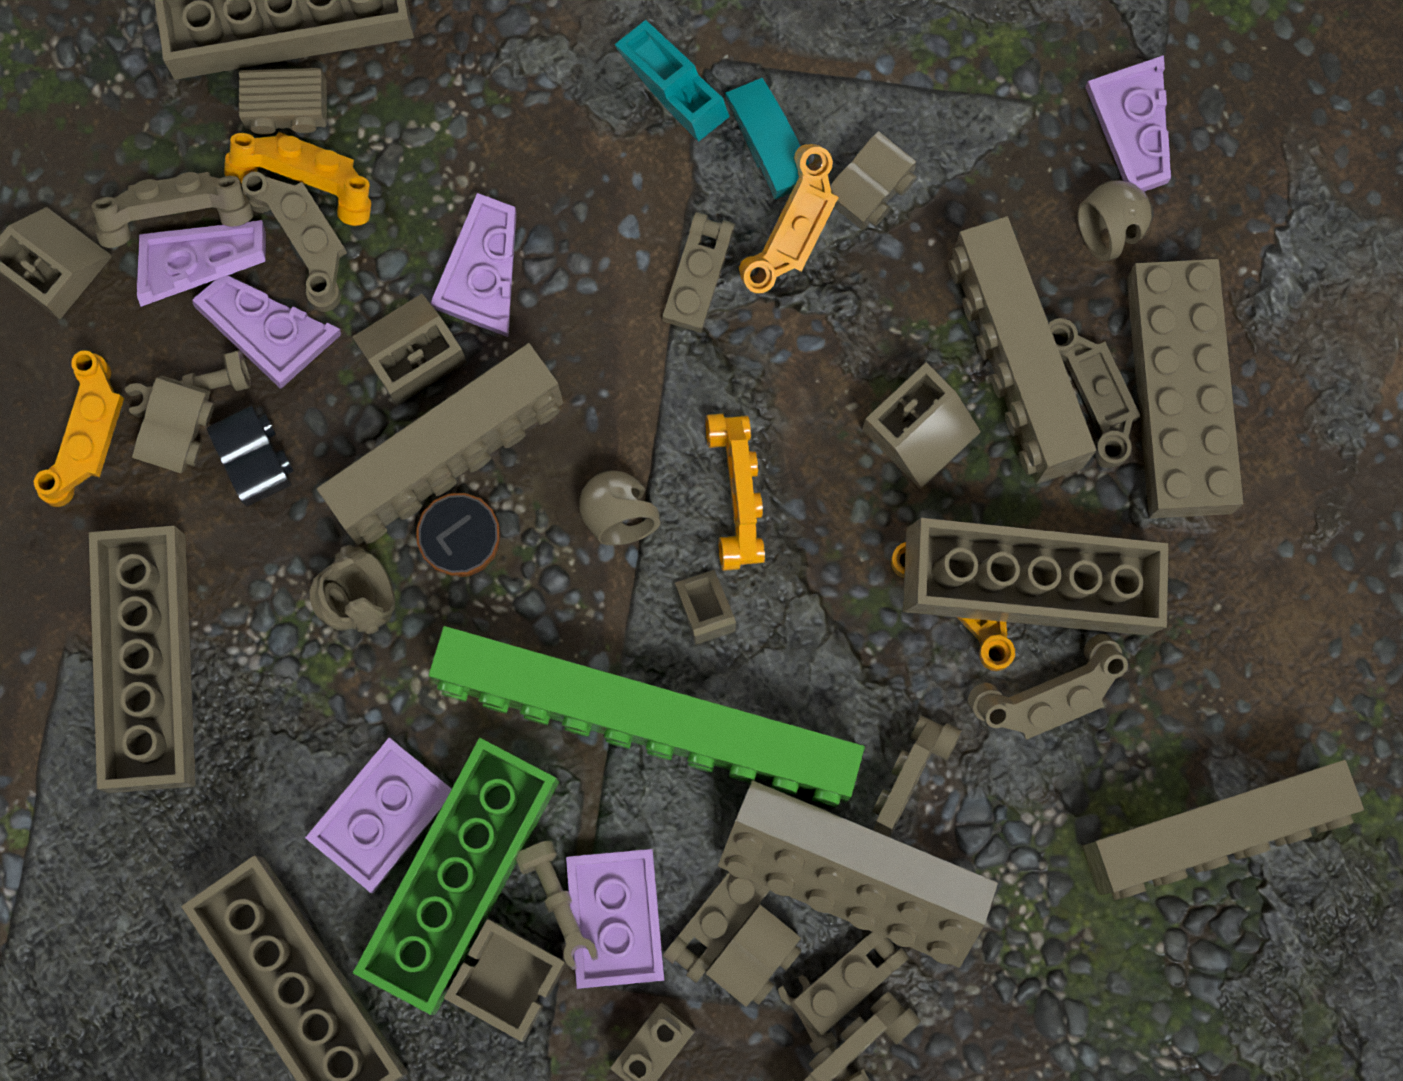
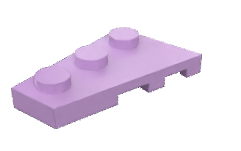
M477 193L430 304L435 310L508 337L517 214L515 207Z
M251 221L234 227L217 225L140 234L137 298L140 306L266 262V231L263 221Z
M228 275L213 281L192 300L194 307L280 389L341 336L339 328L329 323H326V325L308 317L306 312L295 307L289 308L268 298V294Z

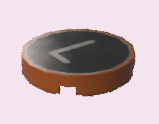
M466 493L447 494L434 500L422 512L417 525V545L424 560L437 572L445 575L467 577L480 572L495 558L499 548L501 537L500 525L493 510L480 498Z

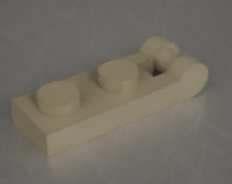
M695 213L662 316L663 322L702 333L733 237L735 223L726 220L718 223L708 220V215ZM703 235L717 239L714 249L700 245Z
M728 873L669 946L663 957L671 964L676 961L688 971L686 976L694 983H697L770 889L749 879L737 878ZM694 937L707 947L700 958L686 948Z
M870 932L794 999L790 1005L819 1038L910 957L902 947L897 949L888 938L875 932ZM873 948L884 959V962L877 968L866 957V954Z

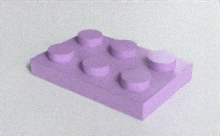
M388 738L305 838L370 893H374L435 820L452 789L391 738Z
M653 849L566 857L569 894L572 899L570 908L583 937L594 943L598 951V959L594 961L587 949L579 948L575 951L577 989L664 981Z

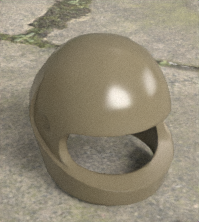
M1121 180L1108 181L1095 188L1079 205L1078 224L1083 240L1091 254L1100 261L1114 260L1120 256L1125 242L1135 244L1149 230L1152 221L1151 203L1146 193L1134 183ZM1106 228L1109 234V249L1104 246L1100 239L1101 231Z
M609 470L597 474L588 481L581 492L579 513L586 527L601 544L623 545L641 540L656 531L661 523L658 508L651 503L640 500L645 492L643 485L635 477L625 472ZM638 517L647 518L633 526H627L622 522Z

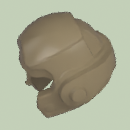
M344 546L334 556L335 561L313 578L310 588L311 606L321 622L336 630L357 629L358 632H366V634L376 633L380 626L389 622L395 609V594L386 569L373 554L366 552L361 547Z

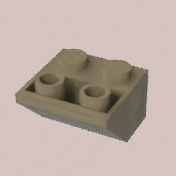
M47 207L8 225L0 235V276L59 320L112 257L111 254Z
M423 294L415 297L352 337L396 406L467 363L458 342Z
M927 362L865 419L862 429L919 489L925 486L981 432L956 391Z

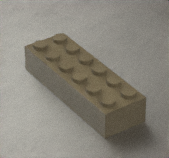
M155 0L163 60L175 80L414 38L408 0Z
M1008 216L961 231L953 248L952 260L948 261L950 274L955 284L961 283L966 296L962 299L966 317L969 322L975 321L980 335L976 337L978 349L984 360L989 359L994 374H991V383L998 398L1004 397L1009 412L1005 413L1006 424L1010 434L1013 437L1018 435L1023 451L1019 452V457L1026 475L1032 474L1035 483L1039 484L1083 469L1097 450Z
M1219 259L1135 263L1127 276V289L1138 407L1141 415L1140 428L1149 519L1233 514L1243 505Z
M528 343L316 489L357 545L364 541L366 544H370L382 537L387 532L385 526L398 517L401 520H405L418 512L422 507L420 502L433 493L436 496H440L449 491L457 483L456 477L468 469L471 472H475L485 466L491 460L490 454L501 446L510 448L525 437L526 433L524 431L536 422L542 425L553 419L560 412L558 407L563 404L559 384L530 343Z
M920 518L907 527L903 612L1150 635L1167 628L1169 543Z
M175 526L89 532L97 789L107 793L196 787L186 535Z
M1346 760L1083 845L1082 848L1098 894L1111 893L1113 900L1147 891L1144 882L1150 880L1153 881L1154 887L1185 879L1188 877L1186 869L1193 867L1196 874L1230 864L1227 857L1230 854H1234L1235 859L1239 860L1270 851L1269 841L1274 840L1276 847L1307 839L1312 837L1310 831L1312 827H1315L1316 833H1321L1352 824L1354 822L1351 814L1364 811V807Z
M753 780L718 864V867L729 871L730 874L737 878L749 879L768 887L775 894L794 898L808 904L818 912L832 914L850 922L856 928L870 930L891 939L892 942L899 946L913 948L931 956L939 963L951 964L958 968L961 967L985 925L998 882Z
M252 856L181 906L296 1081H399L408 1074V1071L264 857Z

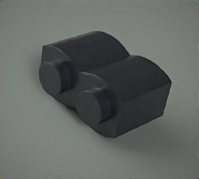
M250 406L206 428L237 495L246 507L292 485L288 474L294 472V469L283 449L276 452L270 438L277 434L266 413L258 415L257 411Z

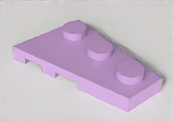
M1164 55L1090 80L1086 85V90L1123 181L1134 183L1143 191L1165 185L1171 179L1169 136L1166 130L1165 115L1167 102L1163 80V71L1165 69Z

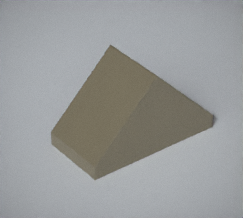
M715 570L675 582L695 645L735 632L736 621Z

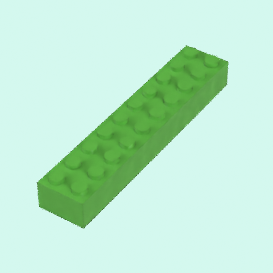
M446 626L443 627L429 672V677L437 685V690L441 691L443 696L466 702L468 695L479 698L478 702L483 703V707L506 714L509 707L521 710L520 714L524 715L523 718L543 725H548L549 719L560 721L562 726L565 727V731L589 737L590 731L602 733L604 738H606L605 742L622 748L630 749L632 742L644 745L647 750L646 754L671 761L673 754L688 758V766L702 771L713 772L714 766L730 770L729 778L751 784L752 780L755 781V778L772 782L771 788L790 796H795L797 790L813 794V802L832 808H837L840 802L847 803L851 798L865 749L863 745Z

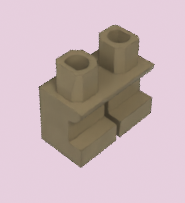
M661 1002L610 1069L625 1081H657L696 1029Z

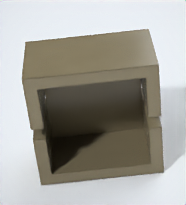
M487 919L468 953L469 956L479 959L477 965L474 966L463 962L444 999L515 1039L524 1041L544 1006L537 1001L540 995L545 998L549 997L566 966V962L493 920Z

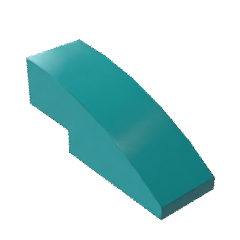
M647 20L643 21L615 44L616 49L648 89L698 142L730 117L723 97L698 75L695 65Z
M760 78L726 92L725 97L757 168L760 167L774 199L777 200L791 194L799 178L794 155L801 145L763 78Z

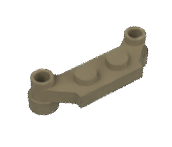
M187 172L180 174L176 178L158 181L153 179L142 180L135 185H129L127 191L115 198H100L91 205L97 222L94 229L99 244L106 248H114L127 243L131 238L128 223L135 220L210 207L217 208L221 223L225 226H240L249 222L253 217L249 198L243 195L239 178L236 176H225L219 179L211 177L210 172L199 174Z
M259 172L248 173L243 178L242 187L243 195L249 198L252 210L260 213L272 211L309 269L306 281V296L310 304L321 312L335 309L341 300V291L336 280L340 257L347 253L344 246L303 182L294 186L265 177ZM261 187L260 190L254 191L255 188ZM320 286H326L323 291L316 292Z
M1063 318L1055 319L1049 323L1053 337L1059 338L1063 342V345L1056 344L1062 360L1066 363L1100 435L1095 446L1097 450L1095 452L1096 462L1103 468L1120 466L1131 453L1132 446L1128 437L1132 422L1138 420L1141 415L1106 342L1097 345L1079 336L1076 326L1071 321ZM1105 448L1112 449L1116 457L1108 456Z
M1098 634L1089 639L1085 645L1084 656L1088 661L1087 665L1011 697H1004L993 684H979L971 690L968 696V706L978 719L985 721L990 727H1003L1019 731L1027 740L1104 707L1103 697L1114 680L1126 672L1128 661L1122 655V649L1111 636Z
M921 715L911 735V739L915 740L916 743H914L910 753L902 750L892 770V774L898 776L891 792L883 789L874 806L873 813L879 816L873 831L891 838L931 754L948 761L961 735V729L949 723L943 726Z
M888 991L870 1008L874 1015L866 1023L859 1017L842 1032L841 1036L846 1041L833 1052L827 1046L809 1063V1066L814 1071L804 1081H832L881 1034L885 1032L897 1045L922 1021L910 1008L906 1011Z

